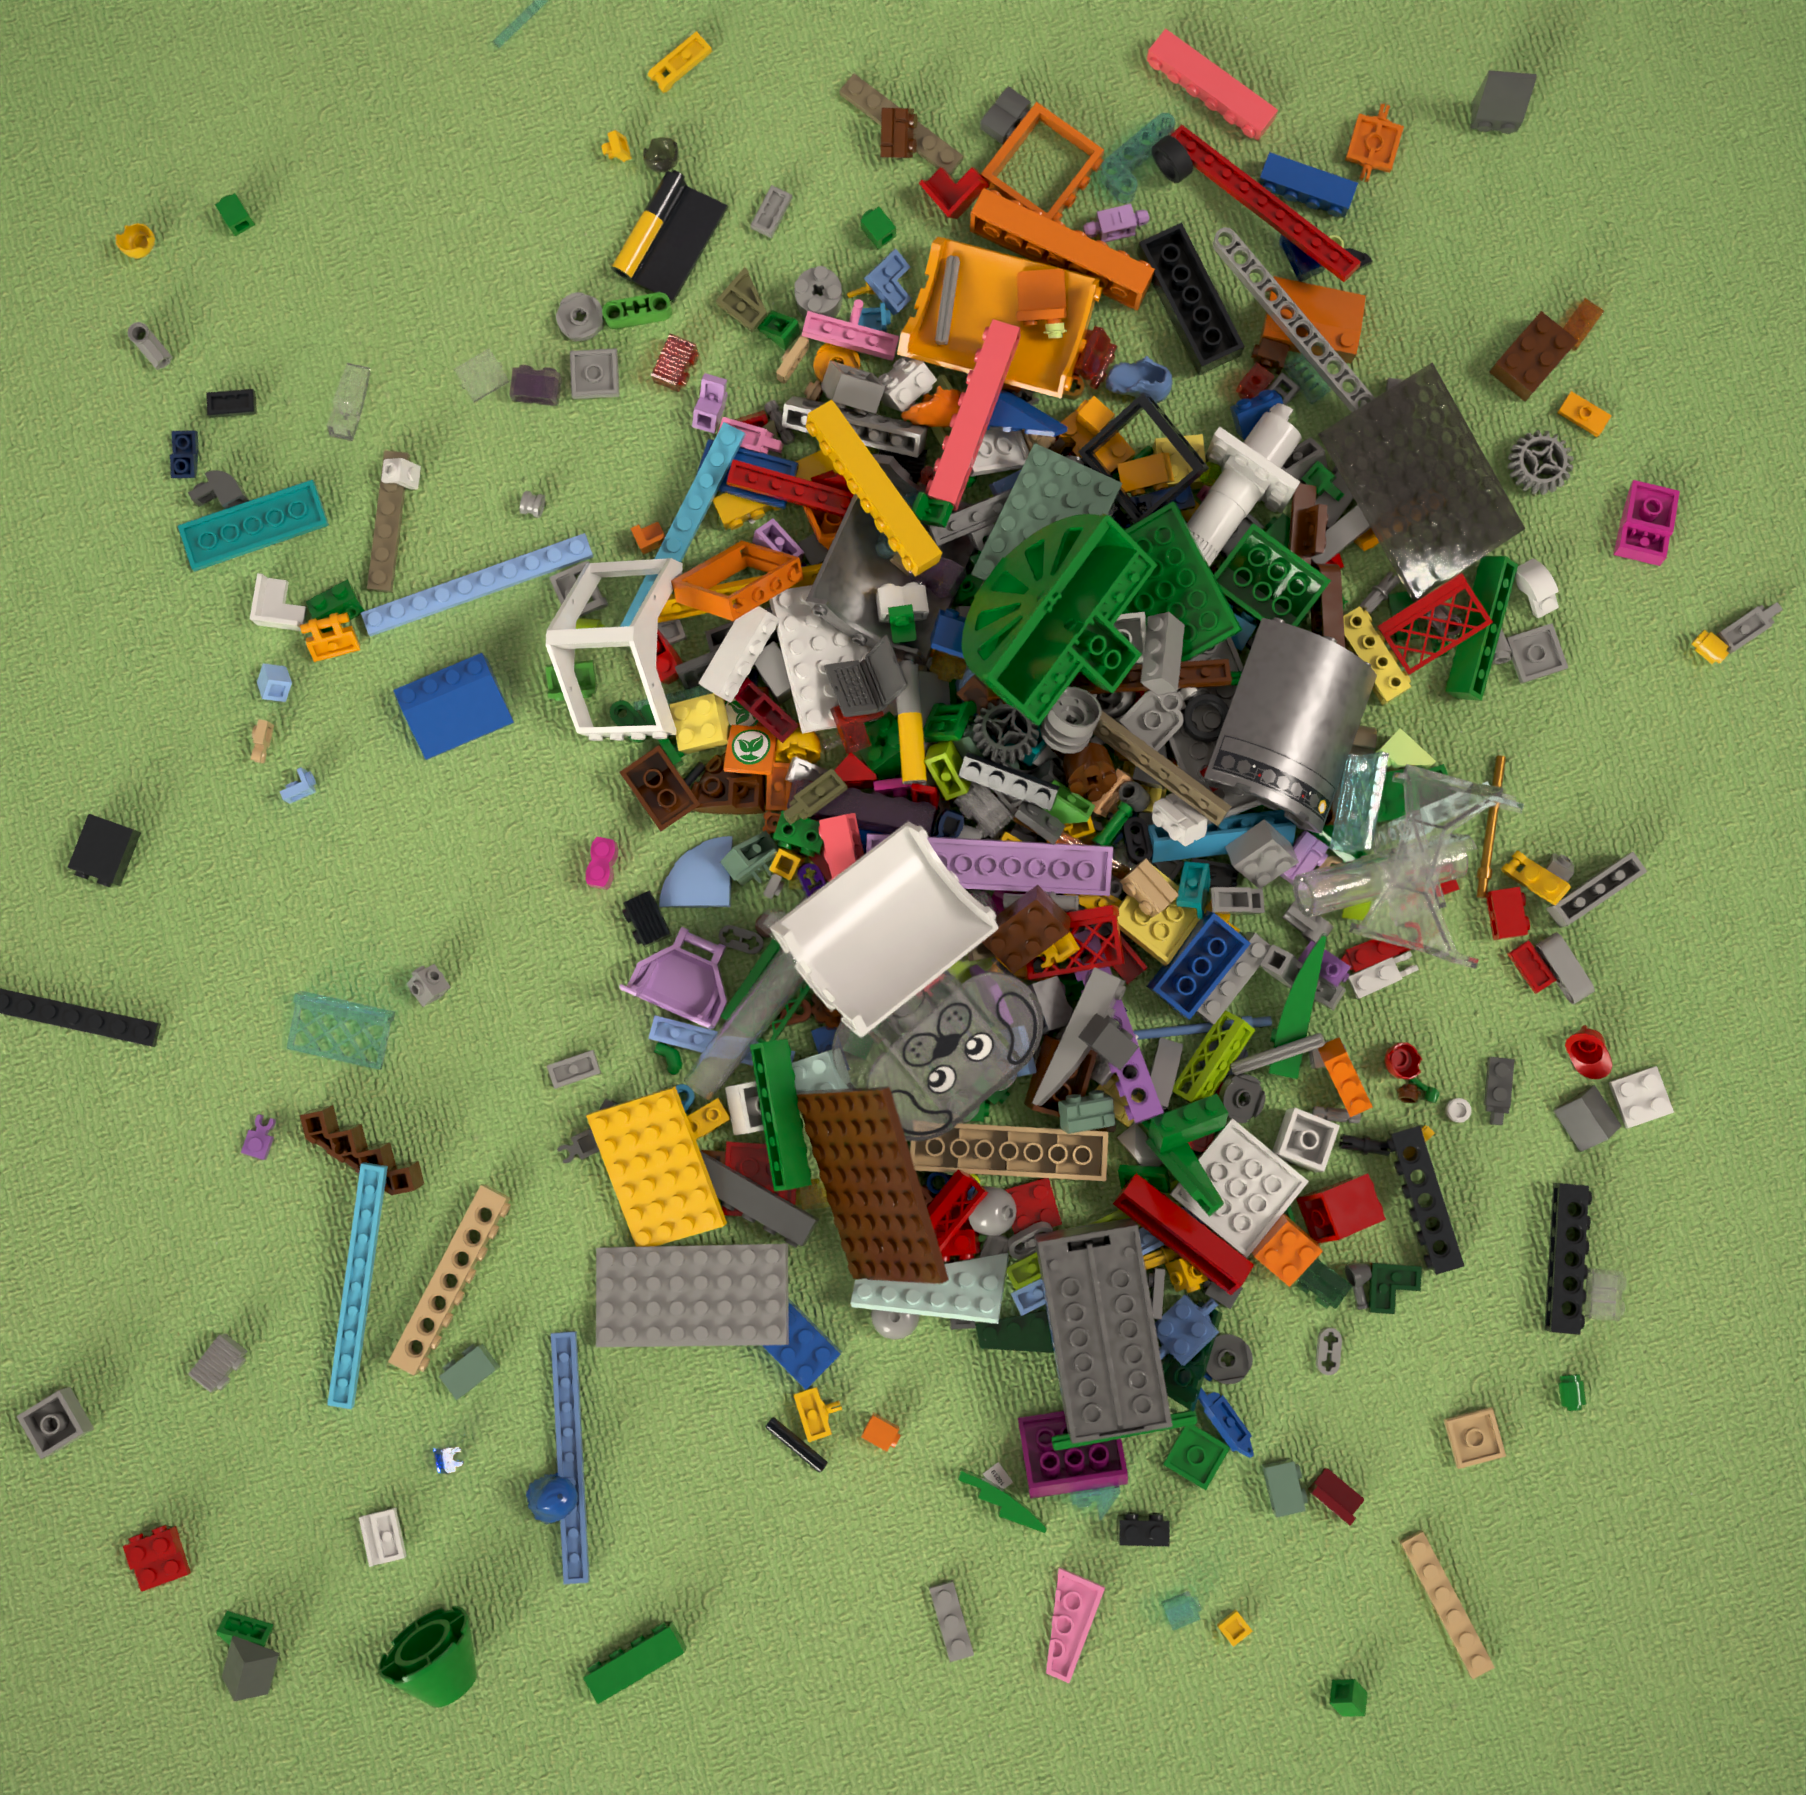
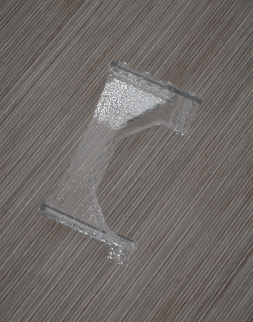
M1406 764L1404 772H1394L1392 779L1393 782L1404 785L1406 821L1390 878L1360 924L1352 922L1349 932L1425 952L1449 962L1476 969L1479 959L1457 952L1434 896L1451 833L1456 828L1486 808L1495 806L1522 813L1524 804L1516 802V796L1503 793V787L1473 783Z

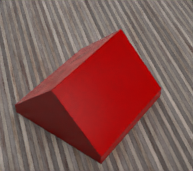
M851 752L834 770L847 785V790L873 789V782L879 781L877 775Z

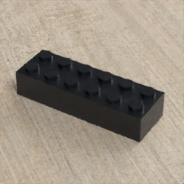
M1182 222L1139 242L1137 255L1140 260L1149 263L1155 269L1151 282L1198 376L1240 357L1245 346Z

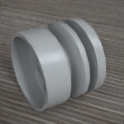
M1067 687L1041 723L1040 732L1046 744L1062 753L1082 751L1088 745L1093 731L1099 722L1102 713L1099 702L1086 690L1078 687Z

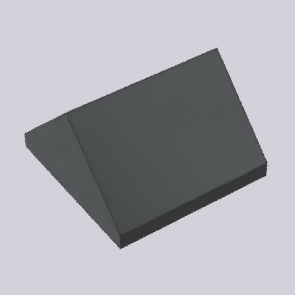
M1592 1085L1553 1110L1579 1152L1608 1140L1621 1127V1124L1595 1085Z
M236 1636L232 1637L222 1679L234 1702L267 1695L270 1692L280 1655L279 1652Z

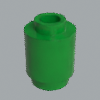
M1580 1374L1560 1376L1558 1386L1561 1406L1567 1407V1411L1582 1410V1405H1587L1584 1381L1581 1380Z

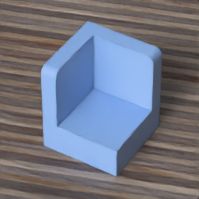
M263 663L257 680L262 699L286 702L292 684L287 668L285 666Z

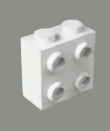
M902 357L894 363V368L890 372L878 378L885 386L881 398L882 403L886 407L900 412L907 411L915 405V400L921 395L927 394L932 389V385L937 381L924 362Z

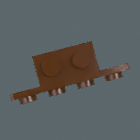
M1300 483L1292 496L1288 549L1311 565V557L1324 553L1326 547L1325 532L1328 523V505H1315L1316 486Z

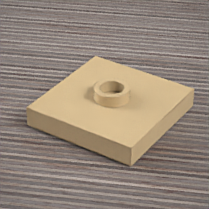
M1492 1407L1443 1419L1458 1469L1506 1457Z

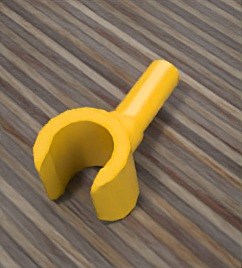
M866 282L865 287L848 292L847 295L848 298H852L860 294L876 293Z

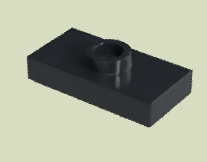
M254 389L206 393L207 415L210 418L257 414L256 391Z

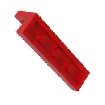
M959 1169L927 1207L940 1252L973 1213L976 1206L988 1194L972 1175ZM973 1186L978 1193L973 1200L967 1201V1192ZM961 1206L960 1216L952 1220V1211L955 1207ZM945 1225V1234L942 1238H937L938 1228Z

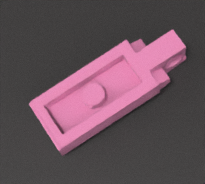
M722 417L719 430L723 422L746 433L740 446L741 448L767 454L768 450L777 453L782 452L784 444L780 440L773 439L774 434L768 432L767 429Z

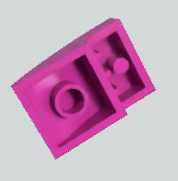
M1633 480L1624 505L1613 555L1660 566L1667 558L1670 536L1674 532L1680 491Z

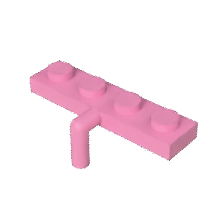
M859 299L854 301L849 322L807 311L801 335L891 361L894 359L899 339L897 335L858 325L863 308V301Z

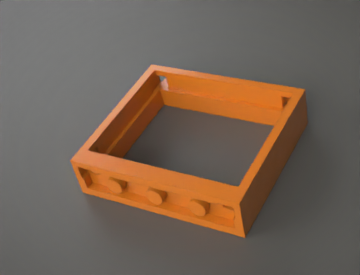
M1036 101L983 170L981 176L988 182V190H995L1002 197L1010 201L1017 200L1023 207L1031 211L1038 210L1052 221H1060L1063 217L1061 213L1066 207L1069 209L1074 204L1077 192L1080 189L1083 191L1091 180L1089 178L1094 171L1097 173L1100 170V166L1104 162V149ZM1039 121L1091 156L1048 213L997 178Z
M742 540L671 580L677 603L734 621L802 581L804 577L799 557ZM746 567L767 572V574L729 596L708 590Z

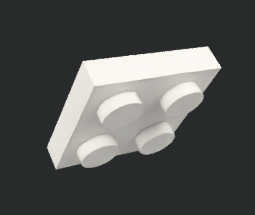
M1657 1066L1608 1082L1625 1128H1631L1674 1113Z

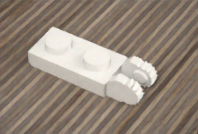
M1406 952L1395 958L1391 957L1349 976L1348 981L1356 998L1360 999L1419 970L1417 965H1412L1399 972L1396 963L1410 959L1412 956L1411 952Z

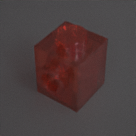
M1256 362L1240 381L1236 391L1241 399L1254 398L1271 386L1275 376Z

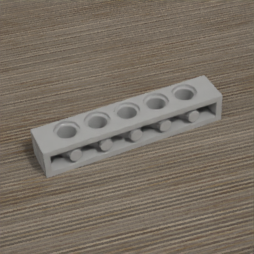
M792 396L784 403L782 427L809 433L806 429L808 413L825 403ZM838 407L865 446L918 457L925 449L928 426L913 425L911 422L872 413L861 414L854 409Z

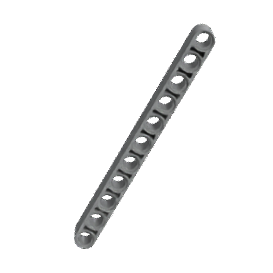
M1231 228L1219 229L1213 240L1215 252L1363 427L1373 436L1383 435L1391 427L1392 423L1387 411ZM1222 236L1228 237L1231 244L1223 246L1219 243L1218 238ZM1243 255L1246 263L1237 264L1234 256ZM1251 273H1258L1261 276V281L1257 283L1252 282L1249 275ZM1273 291L1277 299L1269 301L1265 297V292ZM1288 309L1292 313V318L1284 319L1280 311ZM1298 327L1306 329L1307 337H1299L1296 334V329ZM1315 345L1320 346L1323 350V355H1314L1311 347ZM1335 364L1338 367V373L1330 374L1327 370V365ZM1350 382L1354 387L1353 392H1345L1342 384ZM1359 400L1368 402V411L1359 409ZM1375 418L1383 420L1384 429H1377L1374 426L1373 421Z

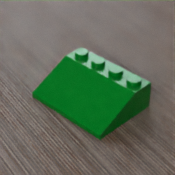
M1254 523L1214 574L1223 594L1260 622L1262 618L1271 620L1272 617L1284 620L1286 624L1298 627L1331 582L1329 578Z

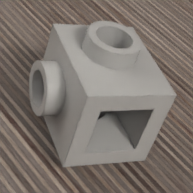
M435 964L427 968L424 966L417 968L412 972L413 977L407 983L411 993L417 998L422 1007L440 999L451 988Z

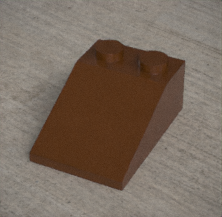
M660 744L619 772L660 832L701 805Z

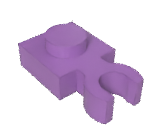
M258 1114L255 1119L256 1131L248 1130L241 1153L266 1160L274 1139L273 1136L268 1135V1132L274 1128L276 1119L270 1118L268 1125L264 1126L262 1124L264 1115Z

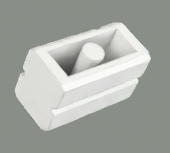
M1174 793L1153 804L1152 820L1154 824L1166 830L1171 839L1178 840L1186 847L1193 843L1194 840L1197 841L1205 836L1208 819Z

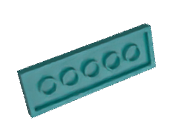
M312 479L178 525V529L191 569L198 571L329 526L316 484Z

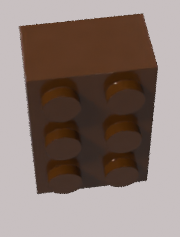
M1541 311L1495 363L1489 373L1526 402L1578 340Z
M1036 885L996 916L995 921L999 929L982 941V943L1012 973H1015L1070 932L1071 917L1039 885Z
M1045 1034L1035 1065L1037 1073L1032 1075L1024 1104L1031 1110L1060 1117L1059 1101L1066 1100V1096L1073 1094L1081 1095V1097L1085 1096L1097 1053L1091 1049L1061 1088L1042 1106L1035 1105L1032 1102L1061 1041V1038Z

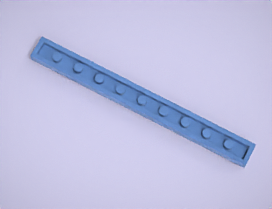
M577 1331L551 1333L558 1476L569 1479L578 1494L575 1508L564 1519H560L563 1583H589Z

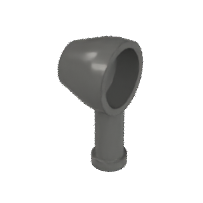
M1350 1263L1345 1265V1275L1348 1283L1354 1290L1357 1309L1368 1308L1369 1303L1366 1301L1363 1284L1372 1277L1369 1266L1366 1263Z

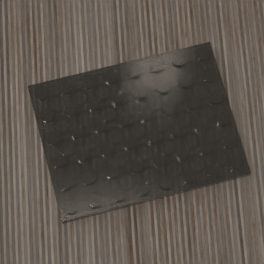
M1433 362L1318 434L1412 601L1420 599L1525 529Z

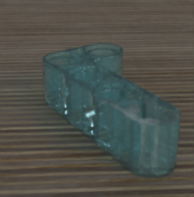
M1159 114L1102 162L1100 180L1120 203H1130L1135 198L1138 182L1131 172L1152 155L1151 149L1154 144L1166 135H1171L1174 132L1176 122L1171 114ZM1149 140L1152 144L1144 145L1141 141ZM1129 154L1132 155L1134 159L1127 160L1123 156ZM1113 169L1116 171V173L1111 175L1108 174L1106 170ZM1128 186L1131 188V191L1125 192L1121 187Z

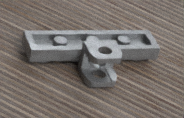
M1012 488L959 509L957 512H952L946 528L928 525L933 541L939 546L968 534L973 548L982 551L994 528L993 523L997 521ZM984 536H986L985 542L982 541Z

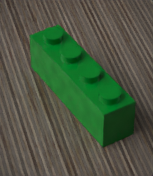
M673 1621L667 1625L665 1622L658 1624L651 1629L652 1634L645 1638L643 1634L636 1637L630 1642V1647L622 1650L620 1647L608 1655L610 1659L603 1663L598 1660L587 1667L588 1672H586L583 1679L597 1705L685 1653L687 1647Z

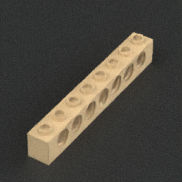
M485 1184L480 1185L388 1361L389 1363L412 1375L425 1371L430 1362V1358H428L432 1349L435 1350L442 1339L439 1335L443 1327L447 1328L453 1318V1314H451L455 1305L458 1306L465 1295V1292L462 1291L465 1284H470L476 1274V1270H474L478 1261L481 1262L488 1251V1248L485 1247L488 1240H493L499 1230V1226H497L501 1217L504 1218L511 1207L508 1204L510 1197ZM485 1207L489 1208L492 1212V1217L489 1221H485L481 1217V1212ZM473 1229L480 1233L478 1243H474L470 1239V1232ZM462 1251L466 1252L469 1256V1261L466 1265H462L458 1260V1256ZM450 1273L457 1277L455 1287H451L447 1283V1276ZM437 1296H442L446 1301L443 1309L438 1308L435 1304ZM426 1318H430L434 1322L432 1331H428L424 1327V1320ZM414 1340L422 1343L421 1353L413 1350L412 1344Z

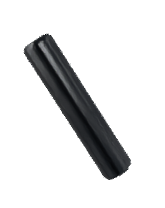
M775 1417L768 1421L765 1427L769 1432L817 1472L821 1473L825 1469L828 1462Z

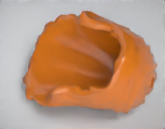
M939 385L934 395L925 394L921 403L913 405L908 411L902 412L901 417L904 421L909 420L913 425L950 427L954 413L958 414L960 409L958 401L961 392L955 389L943 390Z

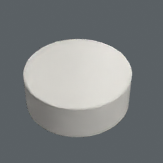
M1455 1098L1447 1103L1445 1113L1449 1120L1461 1123L1470 1117L1471 1106L1465 1099Z

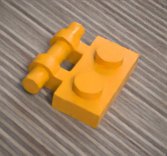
M333 613L328 618L320 620L314 618L309 620V623L300 625L302 634L312 632L313 636L306 638V645L314 662L360 650V643L353 627L343 628L341 625L350 622L348 613L339 615L338 613ZM331 626L334 631L322 633L320 630Z

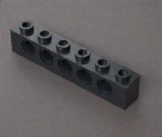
M1415 1122L1389 1130L1390 1137L1386 1138L1390 1152H1395L1397 1158L1394 1166L1397 1175H1402L1405 1183L1401 1185L1405 1199H1410L1412 1208L1408 1210L1412 1222H1417L1420 1230L1416 1232L1420 1246L1424 1245L1427 1252L1426 1255H1423L1427 1269L1432 1268V1271L1438 1275L1464 1267L1465 1265L1420 1125ZM1408 1146L1415 1148V1153L1411 1158L1403 1156V1151ZM1414 1170L1422 1171V1177L1418 1181H1411L1410 1176ZM1423 1193H1428L1430 1196L1428 1203L1424 1205L1419 1204V1196ZM1429 1217H1436V1225L1432 1228H1427L1425 1226L1426 1220ZM1438 1240H1443L1444 1248L1440 1251H1434L1433 1244Z
M1553 1183L1544 1330L1549 1332L1581 1335V1329H1584L1585 1326L1582 1304L1586 1302V1290L1583 1289V1285L1588 1275L1585 1255L1589 1252V1241L1586 1240V1233L1590 1229L1591 1224L1588 1206L1592 1202V1192L1589 1191V1186ZM1573 1202L1576 1205L1577 1210L1576 1213L1571 1216L1568 1213L1567 1208L1568 1205ZM1570 1227L1575 1230V1237L1572 1240H1568L1566 1237V1231ZM1568 1252H1571L1574 1256V1260L1570 1265H1567L1564 1259ZM1569 1276L1572 1279V1286L1566 1290L1563 1286V1281ZM1566 1301L1571 1305V1310L1568 1314L1562 1312V1305Z

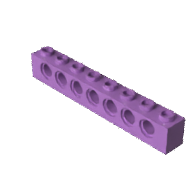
M1088 929L1074 936L1084 943L1092 931ZM1095 934L1087 946L1098 953L1102 946L1098 936ZM1103 952V954H1102L1101 956H1102L1104 959H1106L1105 954H1104V952ZM1080 957L1078 958V961H1080L1082 964H1084V965H1089V964H1090V963L1085 964V963H1083V962L1080 960ZM1098 959L1096 963H1102L1103 961ZM1109 967L1100 968V970L1112 975ZM1093 970L1076 972L1077 981L1082 980L1085 987ZM1117 1000L1113 1007L1116 1010L1113 1019L1120 1024L1119 1030L1123 1028L1134 1036L1131 1041L1138 1046V1049L1121 1071L1110 1063L1108 1065L1111 1073H1117L1120 1082L1115 1084L1120 1097L1125 1096L1128 1105L1124 1106L1128 1119H1134L1135 1124L1162 1115L1164 1112L1122 1000ZM1128 1066L1134 1067L1137 1070V1075L1133 1079L1125 1078L1123 1076L1124 1068ZM1141 1089L1145 1092L1146 1098L1144 1101H1133L1131 1094L1134 1090Z

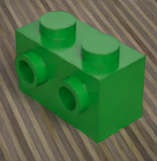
M781 811L773 836L774 841L778 842L777 846L788 850L796 847L801 849V854L814 857L815 854L821 855L824 841L819 834L820 823L807 818L803 820L800 818L790 825L784 818V811Z

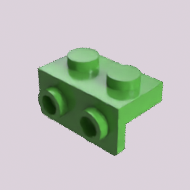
M594 660L574 662V672L583 698L592 697V694H595L598 688ZM553 664L546 665L545 670L549 689L547 693L548 698H554L555 701L565 700Z

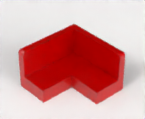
M942 167L928 181L922 179L919 182L920 186L946 216L953 219H958L980 196L983 188L987 189L989 187L988 182L974 167H971L957 183Z
M1121 936L1125 964L1112 966V968L1128 985L1148 967ZM1108 945L1104 951L1106 960H1117L1116 949ZM1089 953L1081 961L1085 964L1091 963L1094 955Z

